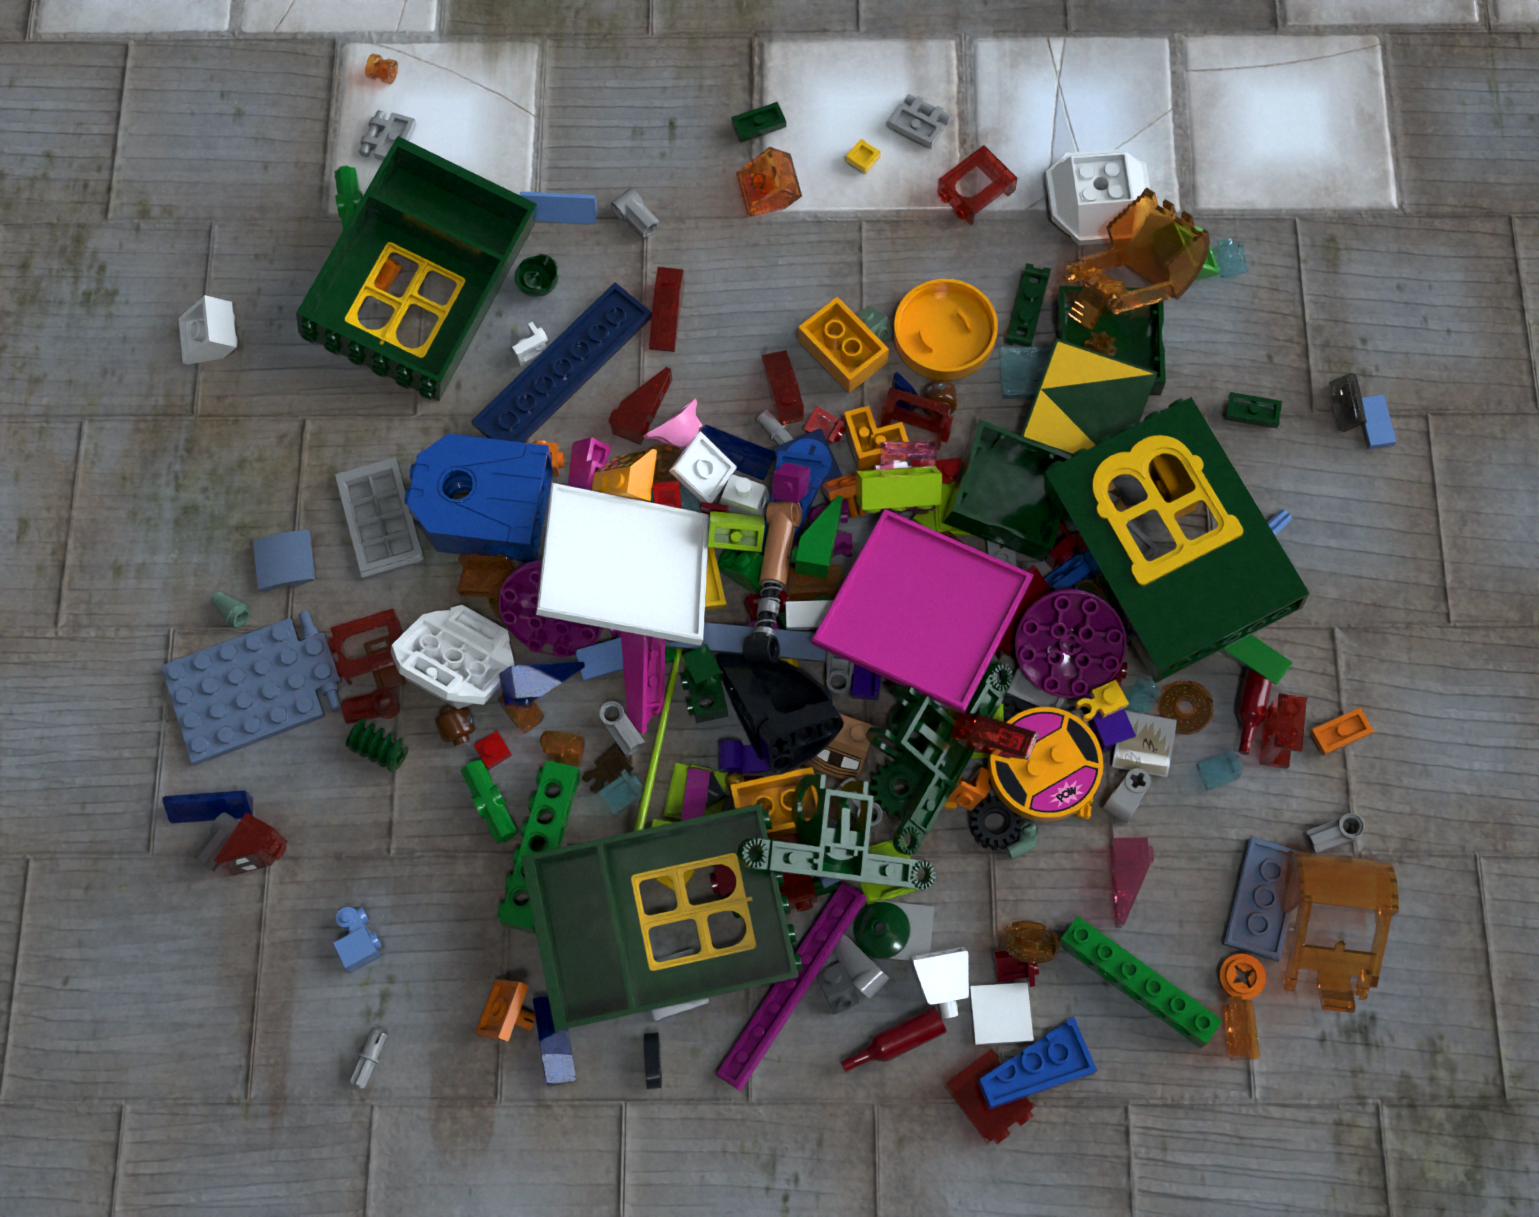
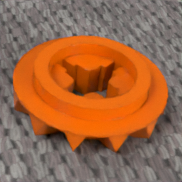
M1235 954L1227 958L1221 965L1219 979L1223 990L1230 994L1232 998L1245 1001L1256 997L1262 992L1266 983V973L1262 964L1253 956ZM1237 970L1241 973L1251 970L1252 973L1246 979L1248 984L1245 985L1243 982L1233 983L1238 976Z

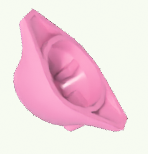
M696 398L690 401L667 422L643 435V437L659 441L672 450L685 448L702 426V423L696 416Z

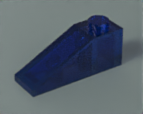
M570 662L508 667L499 673L504 706L515 705L516 709L532 706L533 701L583 669L585 663Z

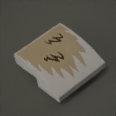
M1125 710L1136 737L1115 744L1112 767L1126 770L1140 768L1148 774L1167 777L1177 720Z

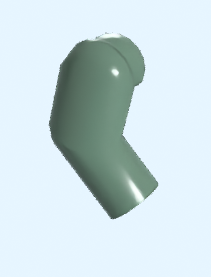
M1033 821L1023 822L1018 842L1006 847L1007 854L1011 860L1035 848L1038 828Z

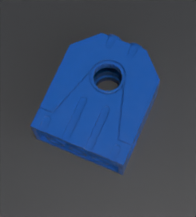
M447 434L417 455L416 463L410 467V480L412 482L411 487L407 488L405 492V504L408 505L409 513L412 514L415 523L437 552L514 561L515 559V561L526 563L537 561L553 475L549 446L527 443L526 445L523 442ZM459 492H470L464 498L452 499Z

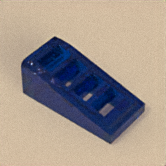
M898 372L893 374L891 399L906 415H909L921 405L922 401L914 387Z

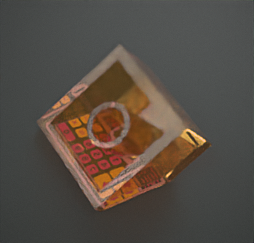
M768 147L736 172L748 216L786 209L802 197L790 153Z

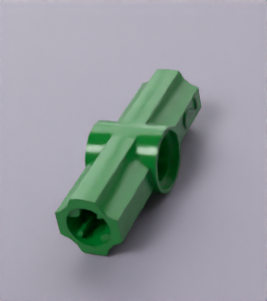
M348 165L341 166L338 170L334 171L338 194L335 195L343 230L363 197L359 189L356 168L349 167Z
M482 760L468 763L460 771L473 795L471 798L481 818L485 819L493 839L497 844L513 839L518 834V831L506 809L507 805L497 785H494L490 778L491 776L485 764H483Z

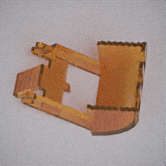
M1146 187L1142 194L1137 196L1136 200L1128 204L1127 208H1124L1106 226L1112 250L1077 258L1075 263L1069 264L1066 267L1070 273L1069 276H1064L1063 279L1067 282L1087 280L1068 315L1087 329H1093L1098 321V317L1102 315L1101 311L1108 299H1110L1108 310L1114 314L1172 298L1178 300L1195 281L1206 261L1210 246L1208 231L1205 229L1202 231L1195 229L1193 216L1185 211L1181 213V219H1179L1176 215L1174 204L1165 199L1163 201V208L1160 207L1155 192ZM1124 265L1153 285L1129 291L1124 287L1123 281H1114L1100 271Z
M1290 850L1286 853L1283 912L1290 913L1296 907H1298L1284 978L1285 991L1294 992L1299 968L1316 970L1321 1009L1354 1013L1356 1003L1350 982L1351 975L1358 976L1356 984V994L1359 995L1358 1000H1367L1369 988H1377L1392 916L1399 913L1398 884L1394 868L1389 862ZM1312 903L1375 911L1374 918L1377 924L1371 952L1345 949L1346 943L1342 940L1337 942L1334 948L1304 944Z

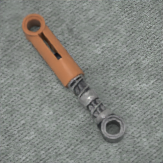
M773 501L769 502L767 506L766 517L769 526L759 584L763 587L760 591L762 599L758 603L756 614L758 622L754 625V632L751 636L746 637L743 644V655L749 664L776 663L779 659L780 645L773 627L777 624L775 617L779 614V592L785 589L795 528L801 524L802 509L799 502Z

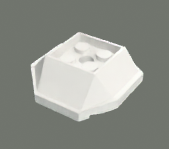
M1109 149L1066 153L1046 171L1045 179L1051 220L1061 230L1070 235L1071 239L1078 246L1129 242L1152 213L1153 202L1147 165L1127 152Z
M463 605L451 607L450 610L423 614L391 647V655L399 674L403 675L407 681L457 709L472 704L484 705L513 674L515 666L509 644L508 630Z

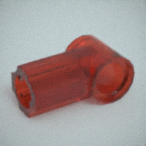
M379 688L372 694L343 699L341 708L346 724L358 722L361 718L366 720L380 717L384 719L394 718L400 711V703L388 689ZM390 699L387 707L380 708L383 700Z

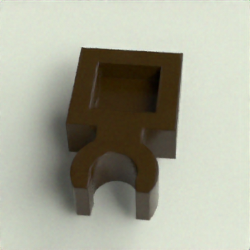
M614 746L594 762L598 769L586 772L582 779L586 783L592 778L596 779V784L590 788V791L596 794L603 789L604 782L608 781L613 786L634 768L620 748Z

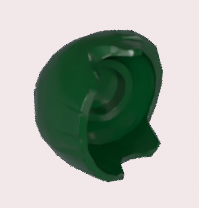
M545 254L528 257L517 267L514 276L515 282L519 289L527 295L535 297L545 296L553 291L558 283L559 270L556 265L557 263L552 257Z

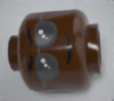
M946 380L929 382L923 390V407L925 412L937 419L946 418L955 412L957 407L955 386Z
M449 706L438 711L439 716L436 717L435 724L443 742L453 741L454 746L470 741L468 735L475 731V725L467 707L457 709Z

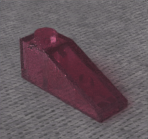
M1148 837L1114 838L1110 843L1116 928H1122L1125 924L1150 863L1154 861L1153 846H1148Z

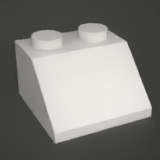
M204 295L178 318L183 364L188 365L223 359L237 348L238 339L235 334V314L233 313L232 302Z

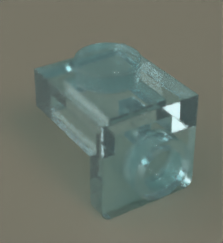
M1227 238L1219 240L1218 246L1211 247L1212 252L1217 255L1221 278L1248 272L1243 242Z
M625 769L620 772L621 776L598 792L614 816L620 814L642 797L640 788L643 786L634 773L629 776Z

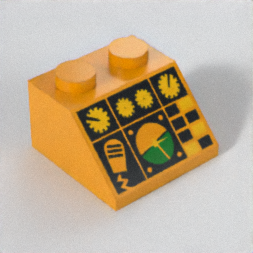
M650 449L616 456L594 473L592 491L645 502L651 501L657 450Z

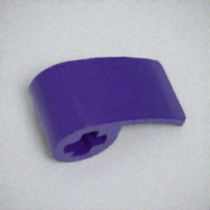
M722 741L718 744L719 772L729 774L736 772L741 774L771 771L765 759H759L752 746H743V743L740 741Z

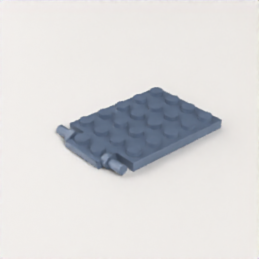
M308 611L299 614L304 640L299 641L294 623L291 618L161 665L187 751L194 766L325 717L317 692L322 691L323 696H326L331 712H337L342 709L337 695L339 691L337 685L341 683V678L325 633L319 634L318 628L314 627Z

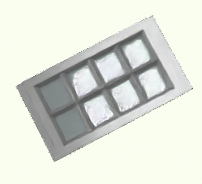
M396 457L335 474L362 579L425 562L414 518L409 513V507L404 501L406 489Z

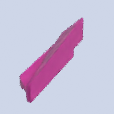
M592 437L575 441L572 445L568 486L592 491L594 473L606 465L611 446Z
M621 631L627 717L639 733H646L647 723L653 715H659L663 709L666 640Z

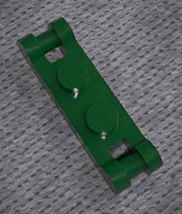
M1026 263L1005 343L1012 346L1013 344L1023 345V348L1031 350L1051 268L1033 267L1034 264ZM1030 278L1041 279L1040 284L1030 282ZM1017 331H1020V332H1025V333H1027V334H1026V335H1021V334H1017L1016 332H1017Z

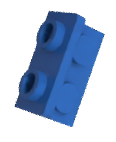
M1078 554L1047 576L1045 581L1052 591L1078 589L1094 576L1083 556Z

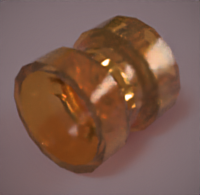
M372 53L366 63V77L371 79L379 78L384 83L392 84L398 73V62L390 58L385 60L382 56Z

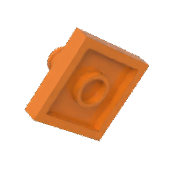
M856 472L820 485L822 494L830 502L837 496H843V499L846 498L850 518H857L858 514L860 516L866 514L856 502Z
M495 979L475 1034L487 1039L508 1042L514 1025L526 1031L531 1030L534 1024L524 1019L535 1021L536 1014L521 1009L529 986L517 981Z

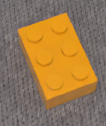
M838 297L834 298L798 326L799 343L848 393H851L888 363L889 349Z
M813 767L730 785L734 808L738 809L761 804L762 810L768 809L772 829L767 830L769 839L774 838L775 840L797 835L792 816L793 795L799 781L808 774H814ZM813 785L806 790L802 801V812L806 821L813 817L817 808L818 796Z

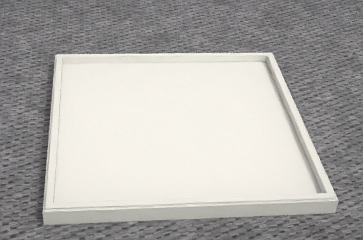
M552 483L549 495L536 615L701 646L704 633L709 514Z

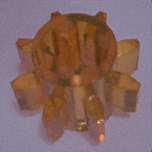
M1106 331L1097 335L1093 332L1090 338L1091 341H1085L1084 348L1108 356L1116 354L1117 348L1113 346L1115 337L1110 338Z

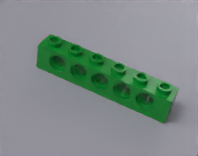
M546 760L544 768L540 767L538 770L536 784H539L537 793L532 794L529 801L528 809L531 810L529 820H524L521 828V836L524 837L521 847H516L513 863L516 865L513 874L509 873L506 880L505 890L508 891L506 900L500 902L497 911V917L500 918L499 922L503 927L536 935L530 900L524 906L516 905V899L519 895L528 894L526 880L523 877L524 870L521 856L561 847L581 776L578 767ZM551 788L560 789V794L557 797L548 798L546 796ZM551 814L553 819L549 824L542 825L539 823L542 815ZM541 840L545 842V847L541 851L535 852L531 850V846L535 841Z
M1079 916L1075 918L1057 944L1200 1049L1209 1042L1223 1021Z

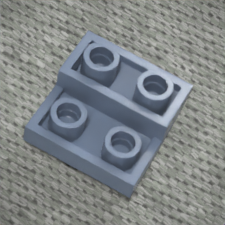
M309 530L279 533L253 541L259 591L265 593L285 585L294 588L315 580Z

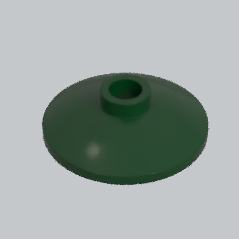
M877 902L866 907L858 916L854 929L855 939L860 949L867 955L877 959L891 958L900 953L907 945L911 932L910 922L906 913L897 905L889 902ZM880 923L884 924V930L877 933L875 930L876 926Z

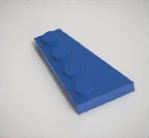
M786 451L778 452L775 471L784 463L810 468L808 493L799 501L802 509L801 524L795 528L793 544L832 461L830 457ZM772 483V488H771V494H770L769 502H773V501H783V500H778V499H773V498H772V489H773V483ZM767 517L765 520L762 552H759L762 556H764L769 526Z

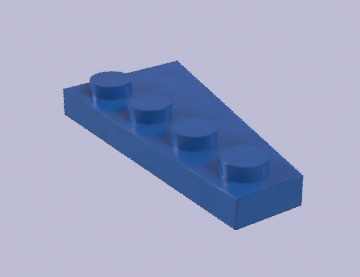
M1072 1017L1056 1030L1054 1029L1045 1035L1044 1038L1030 1045L1020 1054L982 1077L978 1081V1085L988 1109L991 1110L1093 1075L1097 1072V1069L1077 1022Z

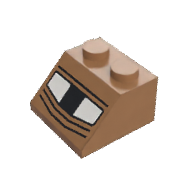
M840 714L844 721L842 730L822 752L805 763V767H813L815 771L842 781L852 777L858 781L872 746L865 734L870 727L876 726Z

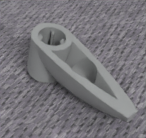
M845 933L842 935L834 948L835 954L853 984L871 999L890 977Z

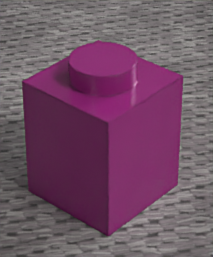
M784 463L774 472L772 498L798 503L808 493L810 468Z

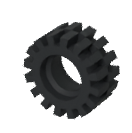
M991 796L989 800L983 799L979 805L975 806L970 819V832L972 836H975L977 843L983 844V848L987 849L988 846L992 847L991 850H997V848L1002 850L1007 845L1014 843L1021 829L1022 818L1010 810L1000 798L995 799V796ZM997 813L1003 816L1006 821L1005 830L1000 833L990 832L985 826V818L988 815Z

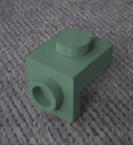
M867 306L856 315L883 343L893 337L890 322L883 313Z

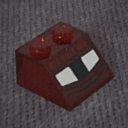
M246 812L214 861L229 874L235 876L273 865L275 860H279L285 853L288 841L275 828Z

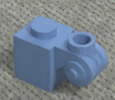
M344 907L340 909L336 914V922L343 930L349 931V934L333 944L344 967L352 973L380 958L381 954L378 948L382 944L375 931L369 932L366 923L370 922L363 907L358 909Z

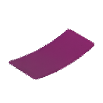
M688 769L682 820L704 816L710 777L709 770Z

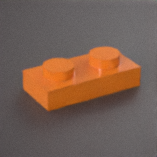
M1360 707L1313 728L1310 734L1322 756H1325L1371 735L1374 730Z

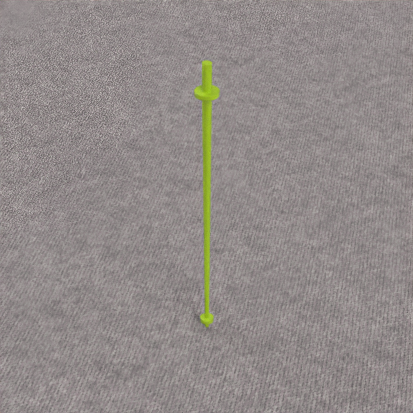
M676 649V658L672 666L634 831L642 830L645 826L683 649Z

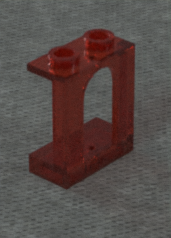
M983 145L939 178L937 192L944 203H949L954 208L955 213L960 219H965L972 225L975 214L1003 193L1010 196L1015 192L1018 178ZM976 167L992 181L990 185L973 197L961 196L955 187L962 177Z
M890 387L882 408L881 427L892 425L895 421H899L937 433L936 450L940 451L942 442L947 443L949 440L954 417L950 416V405ZM899 400L938 412L943 418L936 419L900 408Z
M394 609L330 627L333 637L328 638L332 652L337 653L339 659L338 662H335L339 678L344 677L349 685L353 684L351 679L353 677L395 665L391 649L351 660L346 658L342 645L346 638L385 625H387L391 643L393 644L403 634L399 618Z
M1278 693L1269 705L1263 721L1259 765L1288 769L1291 751L1302 752L1307 697Z

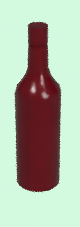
M1247 668L1238 707V717L1242 723L1241 742L1238 753L1243 755H1249L1254 730L1265 719L1272 686L1271 682Z
M933 1006L874 1035L864 1050L840 1063L844 1072H847L869 1061L888 1062L945 1034L947 1031L941 1016Z

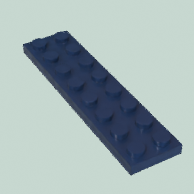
M614 282L471 421L472 425L489 439L525 443L653 317L652 312Z

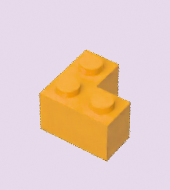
M870 406L844 412L845 422L843 426L846 428L845 432L858 471L873 468V465L885 464V458L900 457V460L909 458L910 443L903 422L877 428Z

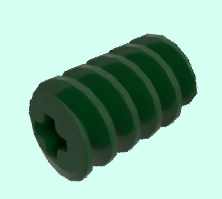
M361 718L351 729L346 740V747H349L353 753L359 752V755L363 758L368 757L372 763L377 762L380 767L387 766L389 772L398 770L405 760L409 749L408 746L402 747L404 739L399 738L393 743V733H389L384 738V728H380L374 733L376 725L371 723L365 728L366 719Z

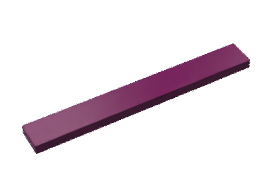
M843 882L840 884L795 952L800 954L803 971L798 972L799 978L774 984L715 1075L741 1092L866 901L867 897Z

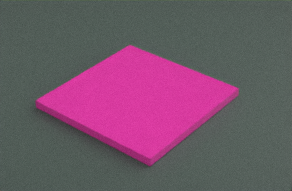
M884 509L813 636L811 644L897 684L913 687L919 694L928 695L932 700L964 714L1029 588L1034 574Z

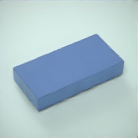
M1378 395L1358 398L1356 403L1368 449L1394 446L1396 438L1385 396Z

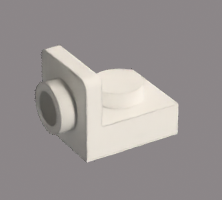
M533 322L528 323L531 337L521 339L512 347L515 358L520 366L536 359L546 349L545 342L548 341V338L541 327L537 329Z

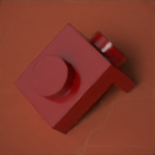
M816 406L803 430L810 433L822 428L828 444L831 445L834 440L839 442L846 428L842 427L845 420L842 418L838 419Z

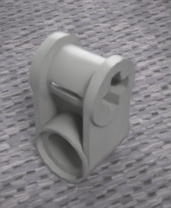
M827 652L826 689L831 694L832 701L843 702L850 695L854 663ZM840 682L845 685V688L836 690L832 687V684Z
M1140 768L1130 770L1119 787L1114 790L1103 809L1127 824L1150 786L1149 774ZM1137 778L1141 782L1137 788H1134L1132 784Z

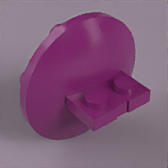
M542 560L528 562L514 569L501 587L499 608L502 620L520 642L533 652H541L560 658L576 655V650L592 646L596 643L603 631V627L536 615ZM545 644L554 646V654L542 652L541 650Z
M1061 589L1040 597L1025 611L1016 629L1015 652L1022 672L1037 688L1056 697H1084L1089 695L1092 690L1111 682L1119 672L1126 655V632L1118 613L1105 599L1086 590Z

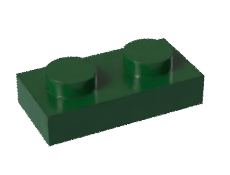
M778 102L731 117L732 125L740 142L787 127L786 119Z
M1230 392L1227 400L1225 420L1277 429L1280 423L1282 401Z

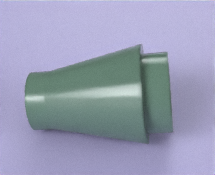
M217 592L211 599V604L216 607L229 626L239 628L249 620L251 613L245 603L227 596L223 592Z

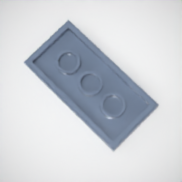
M1250 836L1223 945L1277 962L1281 960L1305 852Z

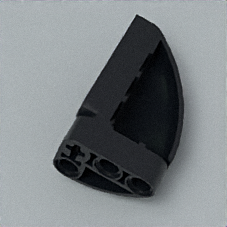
M725 653L716 656L717 664L722 673L723 685L739 721L758 758L761 760L765 759L774 774H784L804 765L822 752L842 730L844 721L833 705L831 694L822 684L803 670L781 660H778L776 663L749 664L746 662L744 655Z

